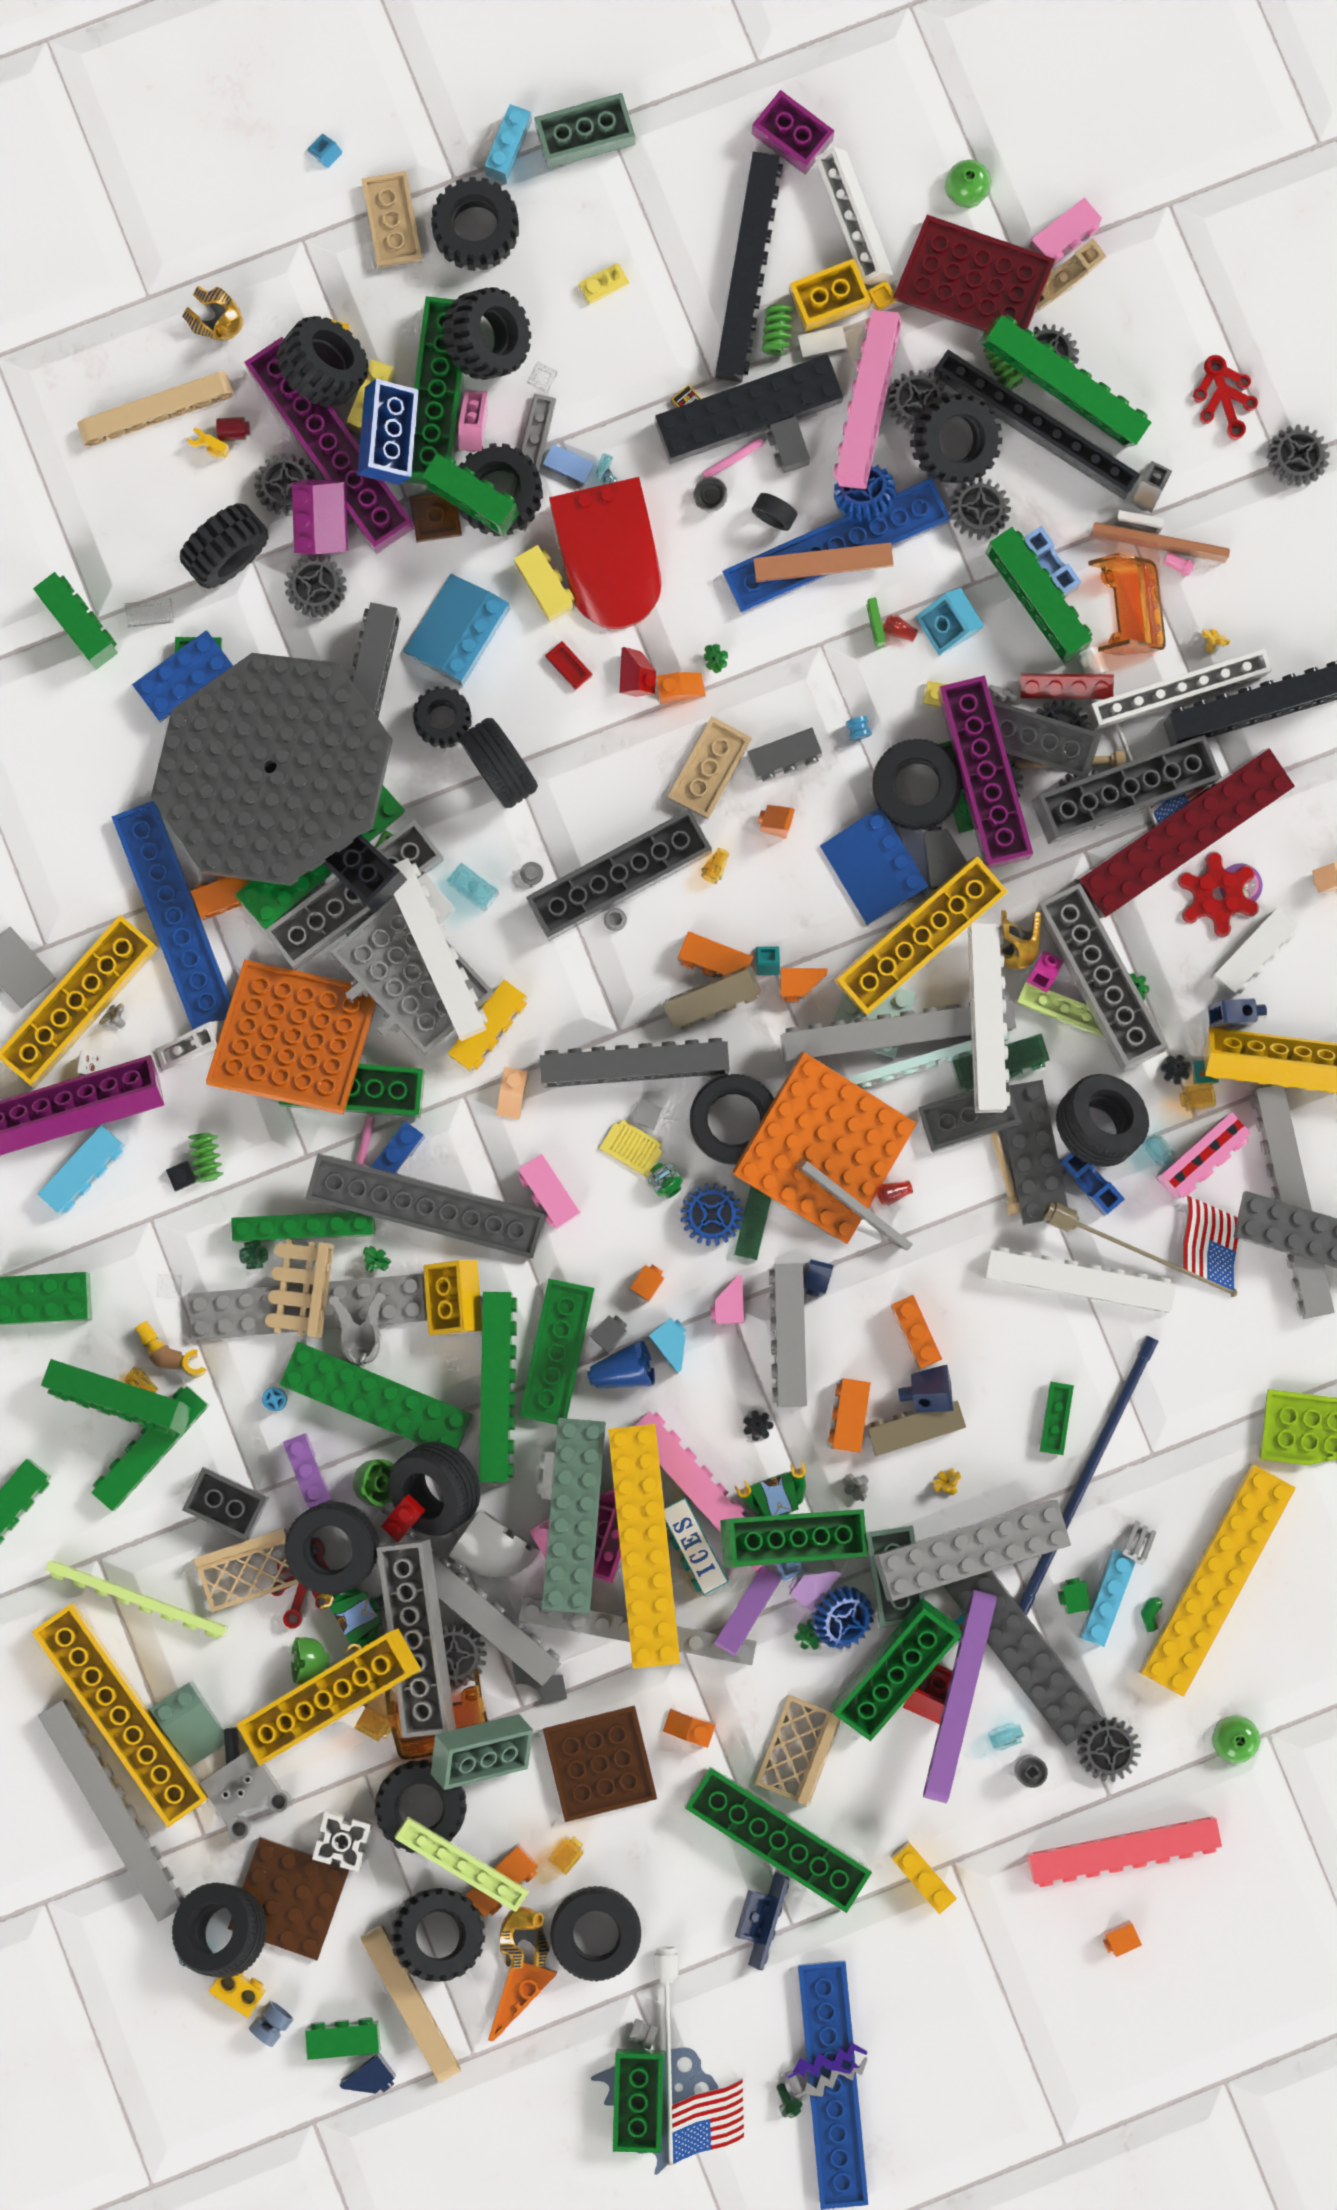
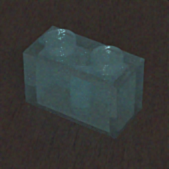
M462 862L447 880L449 886L484 912L488 910L499 895L495 887Z

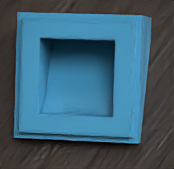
M321 134L307 149L326 168H329L342 155V150L337 143L324 134Z

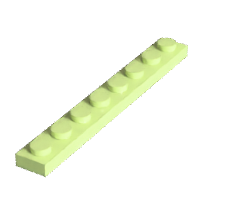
M51 1560L45 1569L51 1572L50 1576L63 1581L64 1577L73 1580L72 1584L85 1589L86 1586L95 1588L94 1593L108 1597V1594L116 1596V1601L122 1604L130 1605L132 1602L140 1605L138 1609L146 1613L152 1614V1611L161 1613V1618L167 1621L174 1622L177 1619L183 1621L182 1626L195 1631L197 1627L204 1629L207 1636L218 1639L219 1635L223 1637L227 1633L229 1626Z

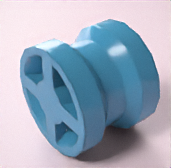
M868 716L856 717L846 721V727L850 729V741L864 739L872 735V731L867 725L869 722Z
M269 1388L263 1394V1405L268 1410L280 1411L287 1404V1395L282 1389Z

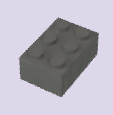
M202 1467L182 1510L247 1541L250 1539L270 1497L212 1469Z

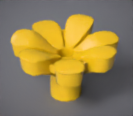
M1207 629L1202 630V636L1208 641L1205 647L1207 652L1213 653L1216 646L1228 645L1231 642L1225 636L1218 635V631L1215 629H1211V631Z
M950 1468L947 1474L944 1471H940L937 1474L939 1479H935L932 1482L933 1489L936 1492L943 1490L944 1493H949L950 1495L956 1494L958 1491L956 1485L958 1480L961 1479L960 1472H955L954 1468Z

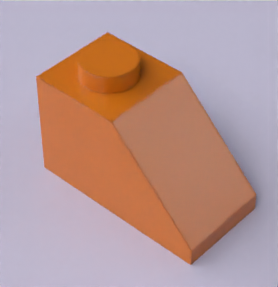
M676 672L656 676L660 704L706 696L702 673Z
M767 805L766 811L761 810L757 823L761 824L760 831L786 839L795 809Z
M781 968L780 999H785L786 1003H798L799 999H804L827 976L828 968Z
M670 1708L663 1732L708 1748L716 1725L713 1722Z

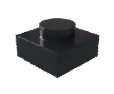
M188 1161L166 1169L175 1192L196 1184V1178Z

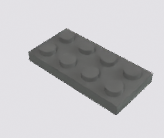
M1009 1082L1006 1083V1092L1010 1093V1106H1007V1110L1003 1113H975L974 1089L918 1107L931 1152L934 1153L1022 1124Z

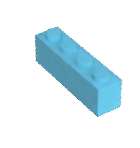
M100 1125L37 1195L61 1215L63 1212L68 1213L76 1204L74 1200L79 1195L84 1196L91 1189L90 1183L96 1177L99 1179L108 1170L106 1166L110 1161L113 1160L115 1162L123 1154L122 1148L125 1145L108 1129Z
M1111 1549L1091 1603L1092 1610L1088 1611L1079 1638L1105 1647L1136 1563L1134 1560L1123 1555L1119 1550Z

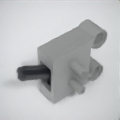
M231 1727L224 1729L226 1765L199 1784L228 1826L229 1836L235 1840H242L250 1833L251 1823L246 1817L238 1816L240 1813L269 1795V1809L275 1813H281L290 1806L291 1797L287 1791L281 1789L266 1764L258 1766L250 1749L240 1755L238 1729ZM275 1795H281L285 1798V1805L283 1807H277L274 1804L273 1798ZM236 1822H241L245 1825L246 1831L244 1834H237L234 1831V1824Z

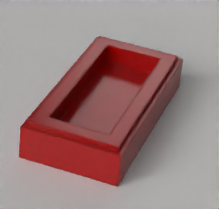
M563 641L545 655V658L575 691L593 676Z

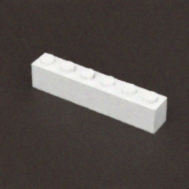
M833 147L818 155L815 159L861 278L865 284L875 286L892 277L893 272L847 151Z

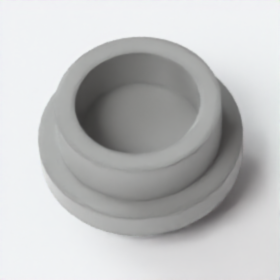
M527 862L521 868V879L528 885L538 884L543 878L542 867L536 862Z
M612 908L604 915V924L611 931H620L627 923L626 914L619 908Z

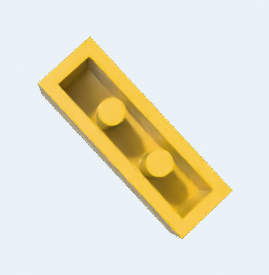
M909 1841L891 1855L892 1860L939 1915L957 1900L953 1892Z

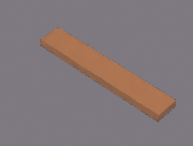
M1098 522L1093 524L1090 534L1091 537L1168 552L1171 551L1173 553L1226 563L1230 554V549Z
M891 542L753 558L756 583L894 566Z

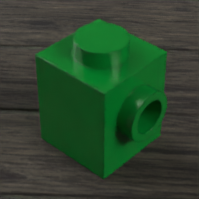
M1079 1577L1067 1579L1065 1580L1066 1584L1060 1585L1061 1591H1057L1060 1605H1064L1066 1614L1092 1610L1086 1581H1080Z

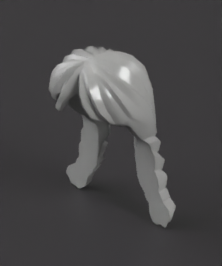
M376 1292L372 1302L369 1304L366 1320L361 1325L352 1320L350 1312L342 1304L338 1295L330 1296L329 1303L336 1308L339 1321L341 1322V1353L345 1360L354 1365L370 1363L375 1360L379 1353L381 1334L377 1325V1318L379 1317V1306L386 1299L383 1293Z

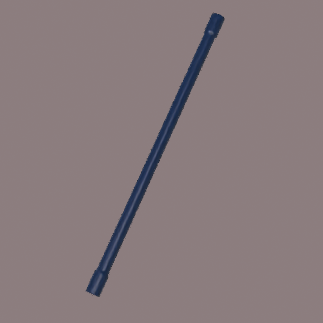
M1146 1335L1135 1363L1062 1512L1066 1529H1068L1139 1379L1159 1343L1158 1340ZM1057 1550L1042 1554L1025 1591L1019 1598L1018 1605L1026 1615H1028L1033 1605L1036 1593Z

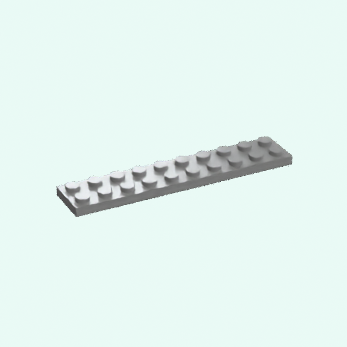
M422 1274L330 1281L323 1330L341 1328L336 1308L329 1303L330 1296L335 1295L339 1296L342 1304L350 1312L352 1320L359 1325L366 1320L369 1304L372 1302L376 1292L383 1293L386 1296V1299L379 1306L380 1311L378 1312L377 1325L426 1321ZM304 1284L287 1285V1291L303 1293ZM311 1285L310 1294H312L313 1285ZM280 1286L188 1293L191 1341L277 1334L274 1333V1328L266 1325L265 1318L268 1314H276L277 1304H272L268 1299V1295L272 1290H280ZM285 1306L284 1315L300 1316L301 1307ZM308 1308L307 1317H309L310 1308ZM282 1329L281 1333L298 1332V1331H296V1330Z

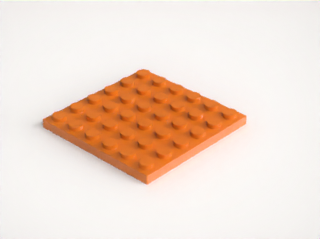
M244 959L206 1078V1085L344 1115L377 1003L370 996L366 998L364 994L361 997H356L353 1003H351L345 995L353 987L351 982Z
M801 1052L731 1174L841 1242L848 1244L862 1218L796 1167V1163L799 1159L808 1161L866 1208H869L917 1123L807 1053Z

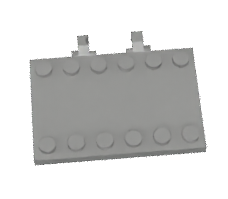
M395 896L330 951L333 957L354 978L351 982L353 987L345 993L350 1002L353 1003L356 997H361L364 994L366 998L370 996L385 1012L383 1015L386 1018L384 1024L381 1027H377V1031L383 1037L392 1030L397 1033L401 1029L425 1056L455 1029ZM457 952L459 959L455 961L459 968L464 967L469 978L465 983L468 989H474L479 1000L475 1002L478 1009L494 995V991Z

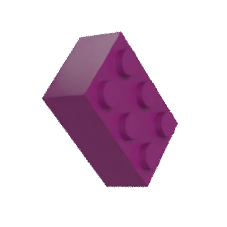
M782 90L776 94L752 124L753 136L805 175L816 163L815 157L824 153L832 143L835 130Z

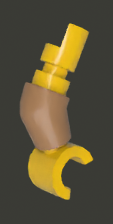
M144 1321L135 1327V1330L141 1337V1343L144 1347H148L149 1359L160 1369H180V1367H183L185 1372L194 1378L201 1377L207 1372L203 1367L199 1369L189 1367V1361L194 1357H198V1350H191L182 1355V1352L170 1349L168 1345L158 1341V1335L148 1321Z

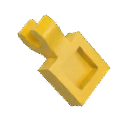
M199 428L193 429L194 433L199 435V439L195 441L190 438L187 439L192 447L203 445L207 448L206 452L216 458L220 455L226 459L230 452L226 443L209 434H204Z

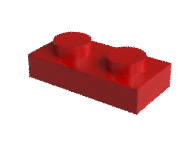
M408 1494L381 1525V1528L398 1543L426 1510Z

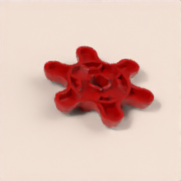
M1210 852L1205 858L1207 869L1203 875L1195 876L1189 872H1183L1178 877V885L1182 889L1190 891L1193 895V902L1183 910L1182 918L1186 923H1194L1201 917H1209L1214 923L1215 934L1219 937H1226L1231 932L1230 919L1233 914L1242 913L1248 917H1253L1259 912L1258 903L1247 898L1243 892L1244 886L1253 880L1255 872L1248 865L1240 867L1236 872H1228L1223 867V858L1220 853ZM1217 887L1225 892V897L1222 900H1217L1213 897V890Z

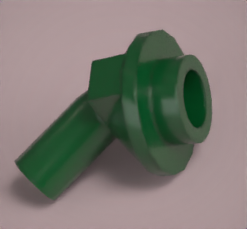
M785 2083L778 2084L776 2089L783 2103L779 2106V2110L783 2117L794 2118L801 2112L800 2108L803 2103L799 2098H790Z

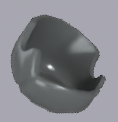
M707 477L696 484L693 498L700 509L713 512L718 511L725 505L728 491L722 480L716 477Z

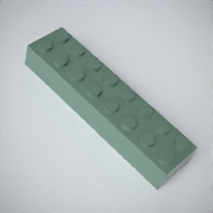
M558 1418L541 1611L588 1615L590 1613L606 1422Z

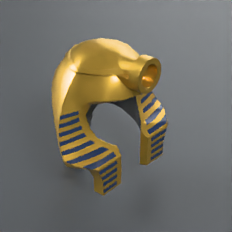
M197 286L193 296L202 304L210 305L215 312V317L209 321L201 320L195 312L187 307L182 317L187 321L193 333L226 341L238 335L243 326V317L234 300L220 287L216 286L211 291L204 290L201 286Z
M1001 910L1000 923L1003 928V935L1005 939L1011 942L1009 946L1000 950V953L1004 954V967L1021 970L1031 966L1037 958L1040 943V912H1034L1031 931L1028 932L1007 920L1006 910Z
M519 1907L516 1912L513 1910L508 1912L500 1929V1951L504 1953V1963L506 1966H510L513 1969L523 1967L524 1952L518 1947V1943L521 1940H526L535 1947L533 1966H545L550 1946L542 1927L544 1923V1915L542 1913L535 1912L529 1907Z

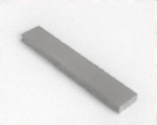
M534 393L521 450L524 455H528L532 459L533 464L536 465L538 472H540L557 400L553 397ZM514 476L510 495L516 499L520 492V486L517 478Z
M799 1159L796 1167L896 1246L905 1251L911 1248L913 1244L808 1161Z

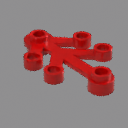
M1211 355L1205 360L1204 371L1206 375L1200 386L1194 390L1193 399L1198 403L1205 401L1207 389L1213 379L1217 389L1206 409L1200 413L1199 419L1204 424L1211 423L1214 418V412L1221 400L1229 424L1226 430L1227 435L1232 440H1239L1246 432V425L1241 420H1237L1231 398L1243 404L1244 409L1247 411L1255 410L1258 400L1254 396H1247L1228 386L1224 377L1235 381L1237 387L1241 390H1246L1250 386L1251 378L1246 374L1241 375L1228 368L1222 356ZM1217 364L1219 369L1213 370L1211 365ZM1245 379L1248 384L1242 385L1240 380ZM1196 392H1202L1204 397L1198 398ZM1248 400L1254 402L1253 407L1247 405ZM1208 413L1211 418L1207 420L1203 417V414ZM1237 428L1239 430V434H1233L1232 429Z
M313 1538L312 1545L318 1548V1552L314 1555L316 1560L323 1567L329 1569L323 1558L325 1554L324 1543L317 1538ZM277 1563V1569L279 1570L280 1563ZM288 1568L286 1571L282 1570L281 1573H288L290 1570ZM292 1575L283 1581L287 1583L296 1579ZM300 1583L297 1586L291 1610L286 1611L283 1615V1623L288 1628L300 1626L303 1620L300 1610L307 1587L302 1586L303 1584ZM290 1587L282 1589V1591L279 1594L275 1592H272L271 1594L274 1596H280L284 1593L286 1589ZM312 1592L315 1598L316 1607L318 1609H321L319 1608L320 1605L318 1603L320 1598L316 1599V1597L320 1594L318 1592ZM291 1614H295L298 1619L296 1623H291L289 1621V1616Z

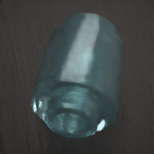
M1157 1132L1142 1144L1145 1147L1144 1151L1158 1167L1163 1165L1166 1168L1176 1159L1173 1156L1176 1151Z
M1014 1721L993 1728V1731L988 1733L994 1751L999 1749L1003 1751L1021 1744V1738L1025 1737L1020 1724L1015 1725Z

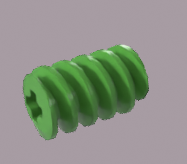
M775 304L765 309L767 317L764 319L766 326L763 328L765 335L762 337L764 344L761 347L764 353L775 356L788 354L783 349L790 348V343L784 342V340L791 339V335L785 333V331L792 330V326L786 324V322L793 321V317L787 315V313L794 312L793 307Z
M983 349V352H987L985 358L991 360L989 366L995 368L993 374L999 376L997 379L999 383L1010 390L1017 388L1023 383V374L1018 373L1016 369L988 349Z
M200 1133L188 1136L189 1139L195 1140L189 1143V1147L196 1149L190 1155L191 1157L198 1158L192 1162V1166L199 1167V1169L193 1172L195 1176H200L199 1179L195 1180V1183L214 1181L224 1175V1172L216 1171L218 1167L222 1166V1163L215 1162V1159L220 1157L221 1154L213 1152V1150L219 1147V1144L212 1143L213 1140L218 1138V1135Z

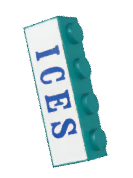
M684 1497L665 1507L666 1528L669 1527L673 1535L669 1540L675 1550L680 1549L683 1555L680 1561L685 1571L691 1570L694 1576L691 1582L696 1592L701 1591L705 1595L728 1583L686 1498Z

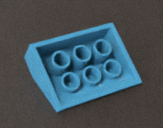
M450 574L403 652L463 687L510 611V605L507 601L490 591Z

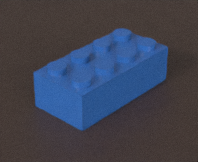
M375 379L365 387L357 475L396 485H401L411 478L418 401L417 389Z

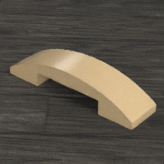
M1094 238L1079 248L1075 255L1050 274L1035 313L1071 289L1107 257Z

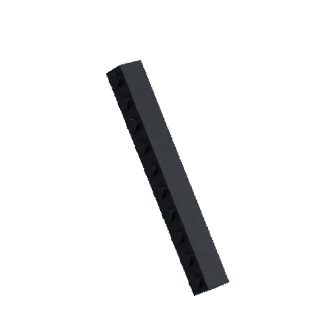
M755 151L752 153L715 378L743 382V376L749 373L750 362L746 361L747 353H752L754 340L750 339L751 331H756L757 317L753 316L754 310L760 307L761 296L757 295L758 287L763 288L765 274L761 273L762 265H767L769 252L765 251V245L771 242L772 230L768 229L769 221L774 222L776 208L772 207L773 199L778 200L780 187L776 186V179L781 178L783 164H779V155Z
M949 349L935 367L934 377H938L940 381L960 394L975 396L979 398L980 402H986L990 406L988 410L994 411L1000 420L1123 500L1127 498L1137 483L1141 474Z

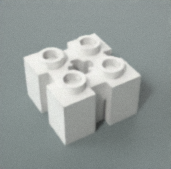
M327 1810L324 1813L320 1828L321 1832H325L324 1839L319 1838L317 1840L312 1860L331 1864L333 1859L341 1861L340 1867L358 1872L361 1869L365 1850L360 1849L361 1843L366 1844L368 1842L373 1822L355 1817L351 1823L344 1821L345 1814ZM337 1836H346V1839L349 1841V1843H345L344 1846H340V1841L337 1840Z

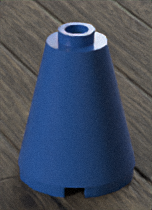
M641 1340L636 1341L591 1365L590 1371L587 1372L590 1384L595 1385L596 1388L649 1387L654 1385L655 1371L654 1367L650 1368L649 1361L652 1359L645 1342Z

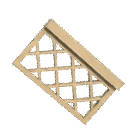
M286 1528L193 1558L211 1613L299 1584L298 1580L286 1583L278 1577L283 1567H289L286 1564L287 1559L284 1558L282 1562L271 1556L275 1546L285 1545V1539L287 1538ZM271 1548L268 1554L263 1552V1550ZM258 1552L266 1556L261 1569L248 1563L252 1554ZM248 1556L246 1561L239 1559ZM269 1558L281 1564L276 1576L263 1571ZM236 1560L244 1564L238 1577L226 1571L230 1561ZM226 1563L223 1569L218 1567V1565ZM246 1566L259 1572L253 1584L241 1579ZM213 1567L221 1571L215 1584L206 1579L204 1570ZM224 1573L236 1579L231 1591L218 1586ZM261 1573L274 1579L269 1589L263 1590L255 1586ZM239 1581L251 1587L247 1596L242 1598L233 1593ZM276 1581L282 1583L281 1585L274 1587ZM209 1585L213 1586V1589H212L211 1592H210ZM216 1588L229 1594L224 1604L215 1606L212 1598ZM253 1589H256V1590L260 1591V1592L251 1594L252 1591H253ZM231 1596L236 1598V1600L228 1602Z
M788 1695L755 1785L809 1806L841 1719L829 1710ZM791 1703L800 1704L804 1715L792 1719L789 1713ZM805 1707L810 1708V1709H812L813 1711H810V1712L807 1713V1710H806ZM815 1712L825 1714L826 1717L823 1725L814 1728L809 1715ZM787 1716L789 1721L784 1723L785 1718ZM806 1717L811 1730L799 1735L794 1722ZM791 1724L796 1737L784 1742L780 1734L781 1729ZM821 1729L819 1736H817L816 1731ZM813 1732L816 1744L813 1748L805 1750L801 1737ZM779 1738L781 1743L776 1745L777 1739ZM797 1739L803 1752L790 1757L785 1744ZM782 1746L787 1759L775 1764L772 1757L773 1750ZM813 1751L812 1754H811V1757H810V1759H809L807 1753ZM804 1755L808 1763L807 1768L797 1773L792 1760ZM769 1761H771L772 1766L767 1768ZM789 1762L794 1775L782 1780L777 1767ZM774 1768L779 1782L772 1785L762 1782L765 1772ZM804 1774L801 1781L799 1775ZM796 1777L799 1784L797 1794L794 1795L787 1792L783 1782ZM780 1784L783 1790L776 1788L774 1786Z

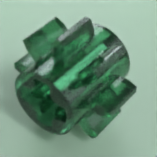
M261 1241L245 1242V1247L239 1250L240 1262L246 1265L247 1270L263 1268L262 1263L268 1260L267 1248L261 1246Z

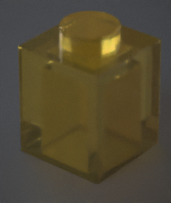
M1213 1082L1184 1087L1182 1093L1179 1094L1181 1107H1185L1186 1112L1213 1108L1217 1105Z
M366 1706L354 1728L380 1742L382 1737L387 1739L393 1726L390 1725L391 1718Z
M566 1835L548 1857V1861L567 1875L584 1854L585 1850L582 1849L584 1844L575 1836L569 1838Z

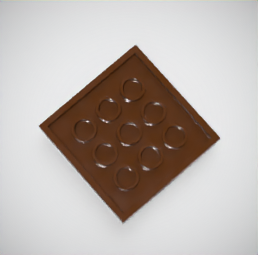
M635 1705L543 1728L565 1822L658 1799Z
M260 1837L242 1888L258 1899L259 1904L262 1905V1909H264L267 1920L266 1943L318 1961L349 1869L342 1868L340 1864L334 1862L327 1864L312 1860V1854ZM231 1917L228 1929L233 1931V1919Z

